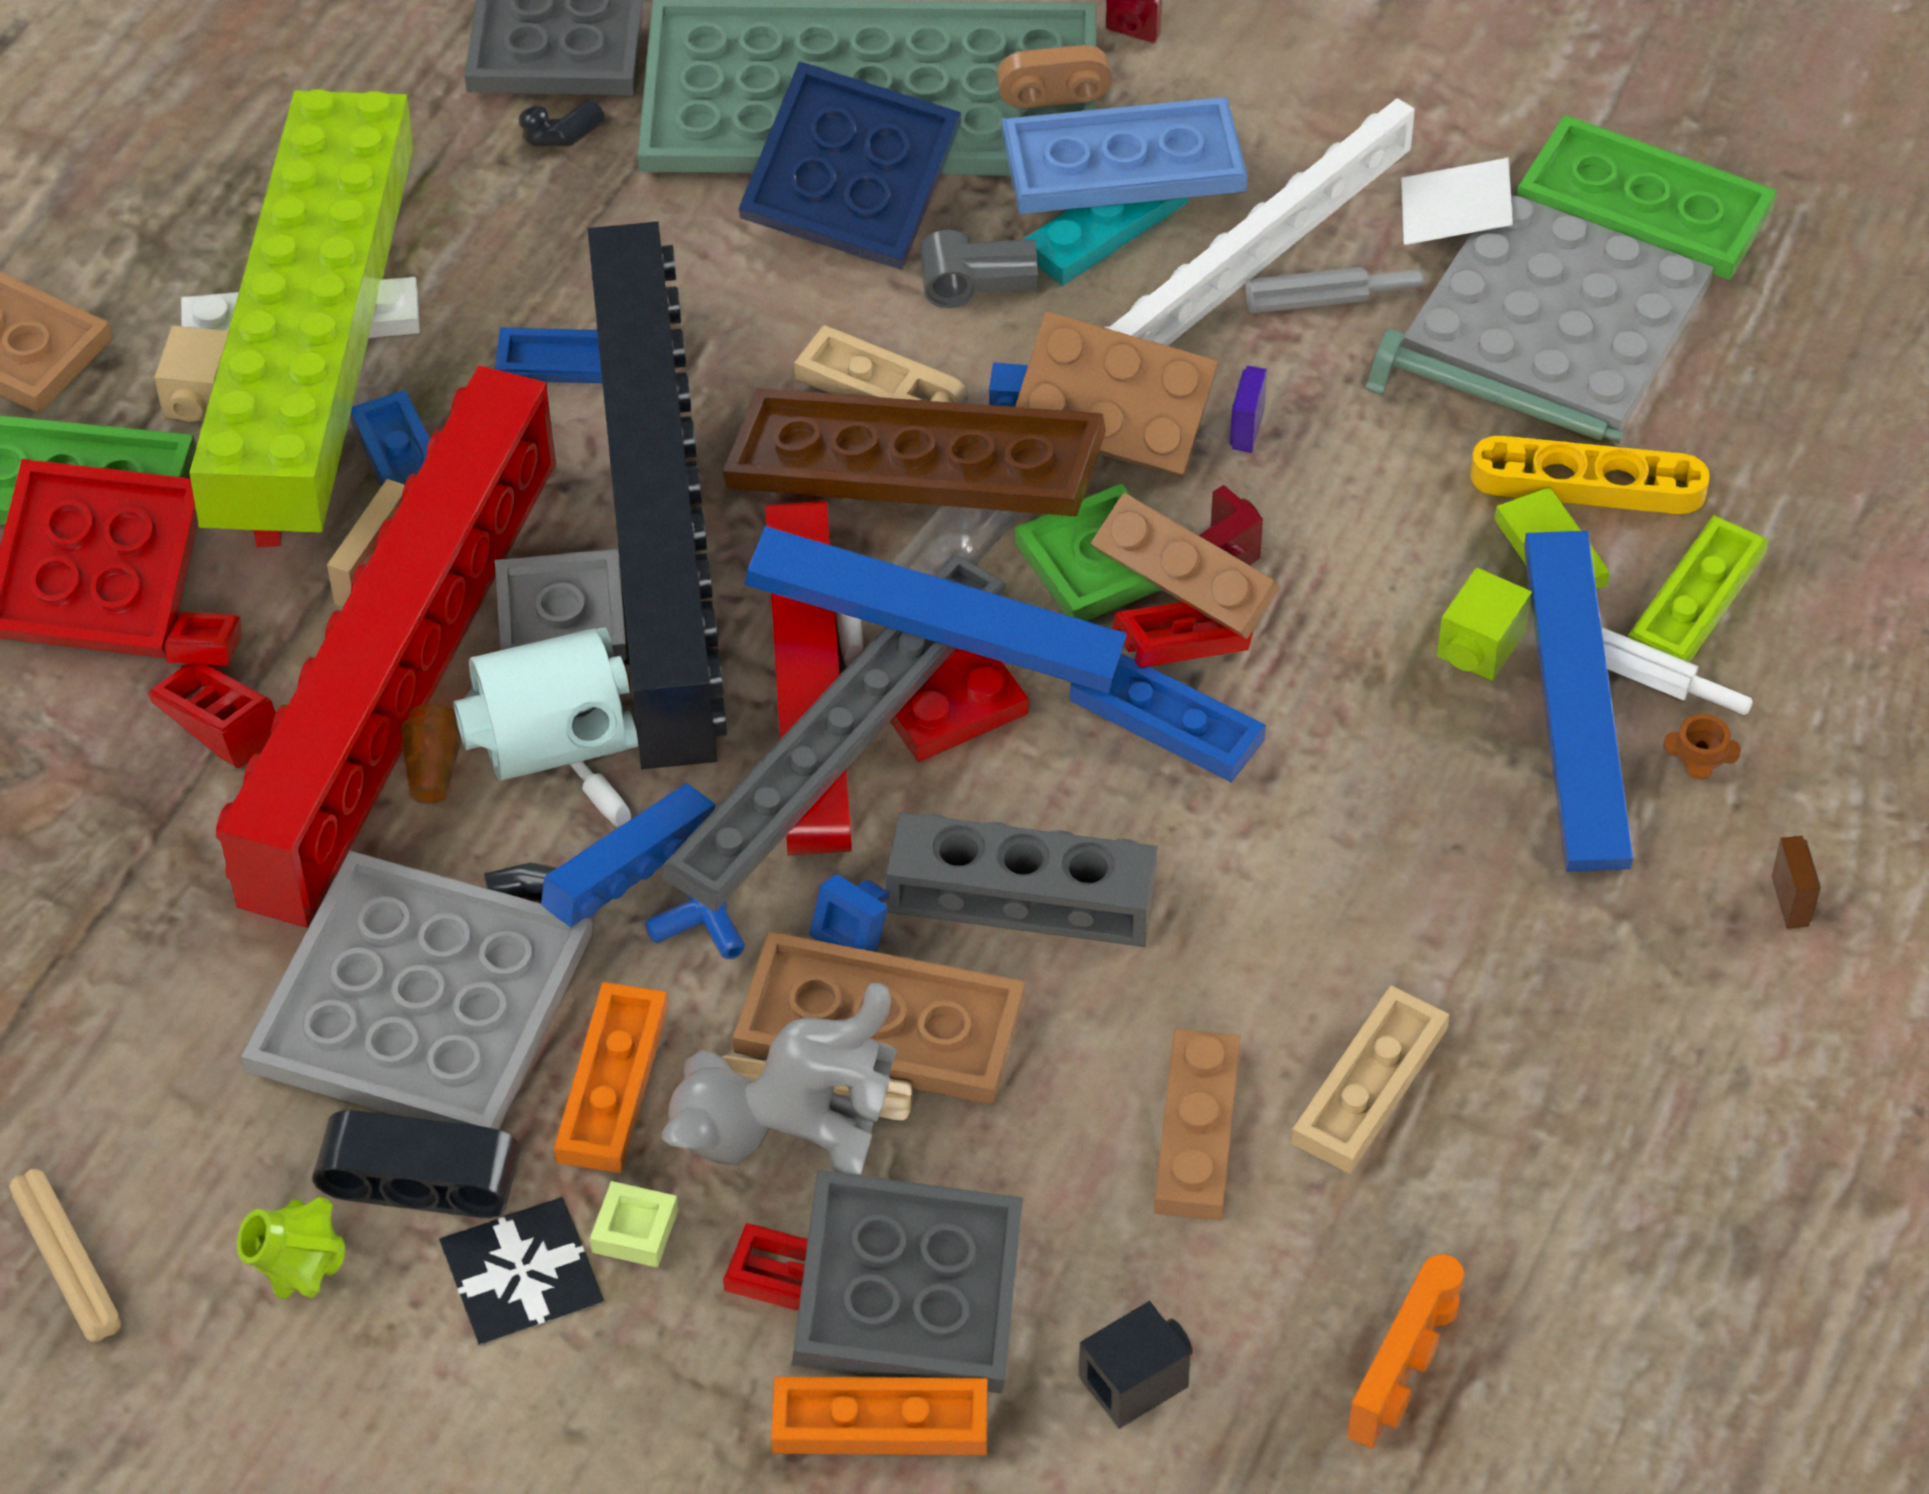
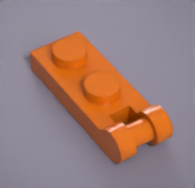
M1437 1254L1428 1258L1423 1264L1351 1402L1347 1438L1373 1449L1385 1425L1393 1429L1398 1427L1412 1393V1390L1405 1386L1414 1369L1422 1373L1427 1370L1437 1349L1440 1334L1434 1331L1435 1327L1447 1325L1457 1316L1464 1270L1456 1258L1446 1254Z

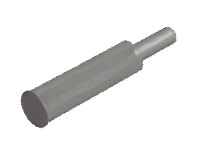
M1363 267L1247 279L1245 297L1250 314L1368 301L1369 292L1422 287L1424 284V274L1418 269L1367 275V271Z

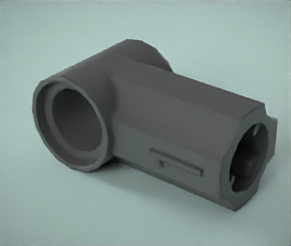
M941 230L928 235L921 244L920 254L924 293L926 299L931 304L940 308L960 307L968 303L977 292L1037 289V253L1034 239L971 243L970 239L959 231Z

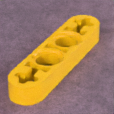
M1490 436L1477 443L1472 453L1470 469L1471 481L1475 487L1483 493L1493 496L1520 498L1550 487L1561 503L1669 514H1689L1697 511L1704 505L1710 480L1709 469L1704 462L1695 456L1684 453L1511 436ZM1493 463H1503L1504 469L1493 468ZM1525 464L1532 465L1531 473H1524ZM1560 464L1572 469L1575 475L1567 479H1555L1547 475L1543 469L1550 465ZM1621 470L1631 474L1636 481L1629 485H1616L1609 482L1604 475L1610 471ZM1648 476L1655 477L1653 485H1647ZM1675 480L1686 482V487L1676 486Z

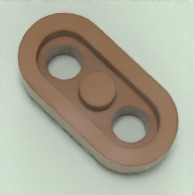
M1089 45L1016 52L1006 57L999 64L996 72L1001 98L1007 104L1016 108L1090 102L1104 95L1112 83L1111 70L1106 54L1101 49Z

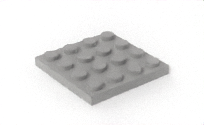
M1511 193L1513 225L1473 232L1469 235L1405 333L1402 347L1608 422V427L1622 432L1710 286L1714 267Z
M349 851L241 1055L244 1072L396 1116L482 1126L499 1130L593 934L591 917L584 918L570 928L541 906L540 903Z

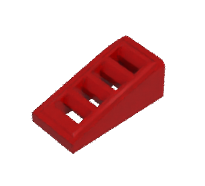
M186 664L148 692L150 700L154 705L218 757L236 768L246 765L255 753L261 754L271 736L272 723L276 714L271 699L209 665ZM201 686L205 687L203 690L198 692L189 700H186L188 696H190L192 693L198 690Z

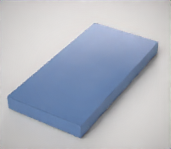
M1227 97L1002 119V137L1018 214L1247 192L1248 176Z

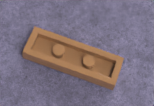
M1124 492L1090 543L1100 554L1246 640L1281 588L1274 579Z
M1174 1029L1154 1214L1221 1221L1223 1219L1241 1035Z

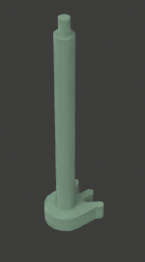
M1387 328L1383 335L1365 387L1369 391L1382 395L1386 384L1389 382L1393 368L1398 367L1600 442L1602 438L1620 444L1624 432L1608 427V422L1404 348L1402 343L1405 333L1391 328Z

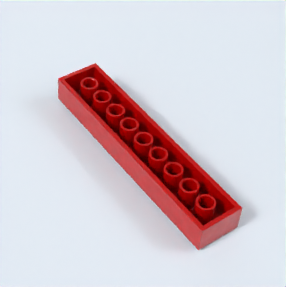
M478 365L467 386H461L456 391L452 401L451 415L443 429L436 430L432 434L427 447L426 459L418 474H411L408 477L403 488L401 504L392 519L387 518L382 523L377 536L376 549L368 563L359 565L355 571L351 583V593L341 611L335 610L331 614L325 630V640L316 656L309 657L304 662L298 679V688L288 705L283 704L277 710L272 723L271 736L261 754L255 753L250 758L244 774V784L233 803L225 804L219 814L216 824V838L221 842L226 862L225 875L227 879H230L237 908L305 928L309 927L496 577L495 560L506 559L556 465L546 382Z

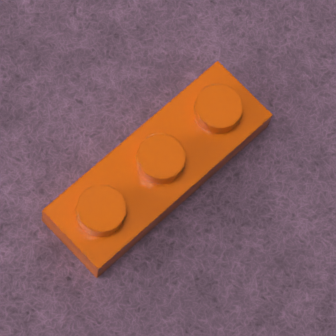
M602 982L553 1148L556 1163L622 1174L669 1007L666 991Z
M774 1377L771 1428L772 1454L987 1455V1378Z

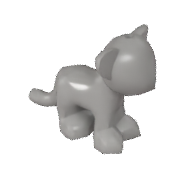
M881 982L871 983L864 993L860 1011L852 1018L832 1020L804 1017L789 1022L772 1041L764 1072L754 1081L732 1071L725 1059L717 1054L705 1050L696 1052L685 1060L683 1069L684 1080L676 1087L672 1095L668 1111L669 1122L662 1132V1139L671 1146L686 1148L699 1157L712 1162L737 1165L760 1148L769 1129H774L811 1141L827 1149L835 1172L861 1175L872 1137V1126L874 1121H878L890 1081V1070L897 1052L896 1048L871 1039L884 1025L890 1012L891 998L888 986ZM834 1086H847L850 1096L833 1092Z

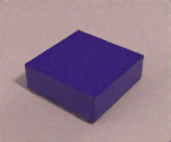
M1246 366V369L1242 371L1231 413L1230 445H1232L1233 450L1253 453L1265 408L1267 369Z

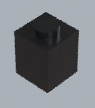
M1149 1300L1080 1342L1079 1378L1120 1429L1189 1387L1190 1358L1193 1354L1192 1344L1182 1326L1172 1318L1165 1320Z

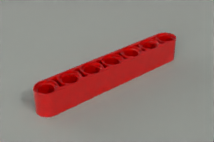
M827 501L765 505L767 527L830 545ZM771 593L779 733L781 739L840 675L835 612ZM847 769L786 834L787 856L852 852Z

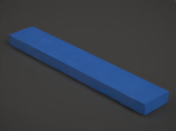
M767 526L764 527L746 573L745 585L1106 693H1109L1127 633Z
M1588 530L1526 533L1524 551L1529 589L1532 591L1531 605L1566 872L1631 869L1633 851Z

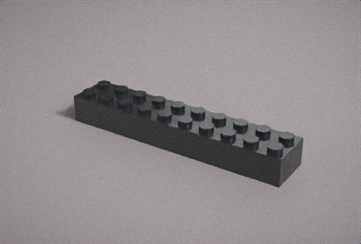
M659 221L587 228L641 770L717 762L715 737L726 736L727 727L724 699H711V697L724 696L718 649L706 650L708 647H718L713 602L712 600L701 601V599L713 598L707 553L696 554L695 552L707 550L702 507L690 508V504L702 503L697 461L685 462V458L697 457L692 417H680L682 412H691V400L687 373H675V368L686 367V356L682 329L670 328V324L681 323L678 287H666L665 281L676 280L673 244L661 245Z

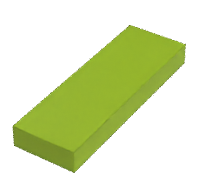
M1713 515L1630 631L1628 638L1690 663L1765 556L1769 540Z

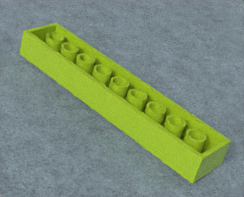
M323 89L309 91L294 90L189 472L199 528L318 533L323 531L376 309L380 280H383L414 150L407 94H386L380 91L357 93L329 92Z

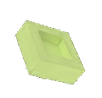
M611 1181L590 1236L592 1253L658 1268L678 1213L677 1196Z

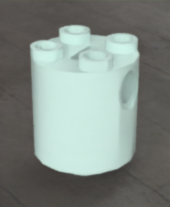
M606 627L585 630L469 659L472 688L464 699L454 701L456 721L465 750L485 747L494 773L499 781L638 747L633 718L629 710L623 712L620 695L629 693L626 670L621 656L614 657L611 639Z

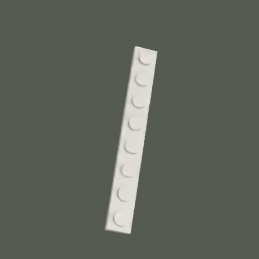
M1396 98L1379 113L1369 115L1359 129L1341 143L1336 142L1330 146L1319 161L1305 172L1295 174L1285 188L1266 203L1261 202L1257 204L1246 219L1228 233L1218 235L1206 251L1191 263L1179 266L1167 282L1152 294L1139 298L1128 313L1110 327L1106 326L1104 328L1162 345H1170L1242 287L1247 279L1253 278L1411 150L1415 109Z

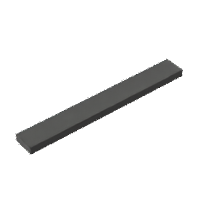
M956 553L933 575L1004 596L1006 587L1004 581ZM885 627L663 864L662 879L716 912L956 648Z

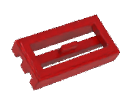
M1183 602L1116 612L1112 626L1114 630L1127 633L1124 647L1128 653L1136 651L1134 661L1139 668L1247 651L1253 636V632H1251L1246 640Z
M746 1222L723 1278L724 1291L798 1311L804 1264L788 1261L786 1264L750 1253L752 1248L805 1262L808 1239Z

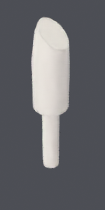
M837 613L836 623L839 648L843 661L848 667L863 651L861 619Z
M583 761L570 764L584 781L582 790L606 819L617 828L631 820L629 808L602 774H593Z

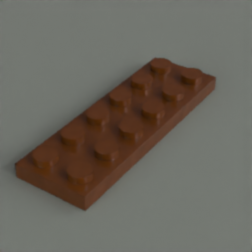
M756 388L722 473L727 489L1077 517L1106 430L1103 413Z

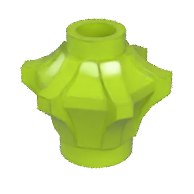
M317 1197L305 1205L303 1201L292 1199L282 1209H254L244 1218L237 1236L238 1256L243 1263L253 1265L254 1268L267 1276L272 1292L278 1298L287 1300L294 1290H298L305 1297L313 1298L320 1292L322 1277L335 1274L341 1267L345 1256V1243L342 1237L335 1235L332 1229L331 1211L333 1204L329 1199Z

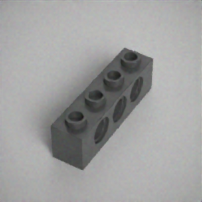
M900 812L886 871V890L890 892L887 899V913L1145 947L1156 889L1158 846L1140 844L1130 839L1110 840L1080 836L1063 830L1049 832L1011 827L1001 822L981 823L950 819L933 813L920 815Z

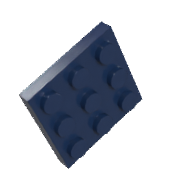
M799 61L739 205L740 219L903 270L961 124V112Z

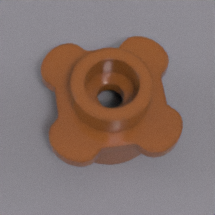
M1696 714L1688 717L1682 722L1679 732H1669L1665 736L1663 744L1666 753L1677 756L1687 767V774L1699 780L1710 778L1713 769L1724 763L1733 764L1737 762L1741 753L1739 743L1735 740H1730V730L1725 722L1709 714Z

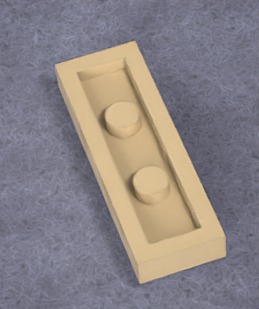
M1390 985L1292 1128L1291 1144L1351 1174L1447 1031L1450 1014Z

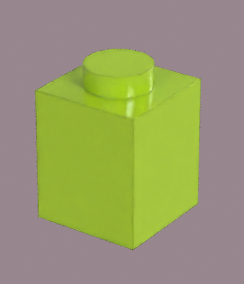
M1476 567L1441 618L1437 657L1450 662L1460 670L1473 672L1493 681L1526 633L1532 591Z

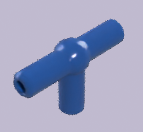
M688 895L690 901L646 920L647 932L655 943L662 942L703 923L722 958H737L745 948L742 938L726 912V901L714 912Z

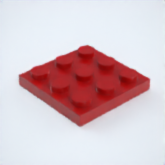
M21 459L0 544V639L166 658L165 642L177 618L198 526L191 479Z

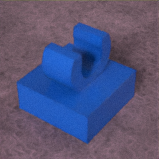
M835 874L820 886L809 935L818 941L877 952L888 906L883 902L889 898L890 892L869 879L855 886L840 875Z

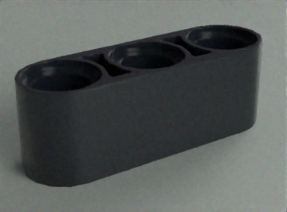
M342 1110L333 1113L329 1117L312 1181L315 1187L324 1194L345 1201L476 1218H494L506 1211L521 1146L510 1134L489 1127L356 1110Z

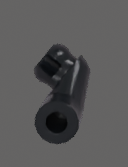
M587 99L562 118L549 119L547 110L542 106L530 107L523 111L518 118V123L524 130L522 137L526 142L533 146L570 147L605 122L604 111L592 99Z

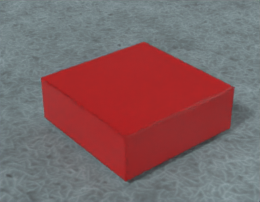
M194 612L179 613L165 642L166 663L228 666L242 636L240 616Z

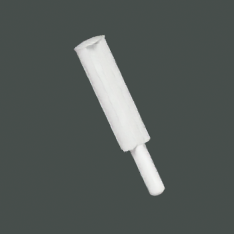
M1602 627L1607 670L1683 701H1686L1690 693L1739 714L1746 715L1749 713L1753 704L1751 697L1696 676L1699 666Z

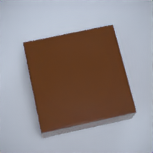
M1803 835L1780 838L1772 872L1776 894L1786 928L1808 927L1813 920L1821 888L1808 842L1804 840Z

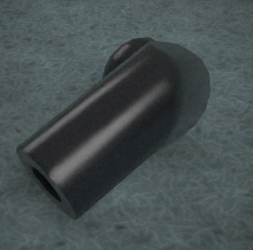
M530 862L484 873L486 888L519 898L537 894L542 895L544 876L555 870L556 867Z

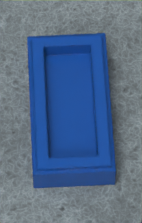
M500 327L494 369L543 382L602 383L597 330Z

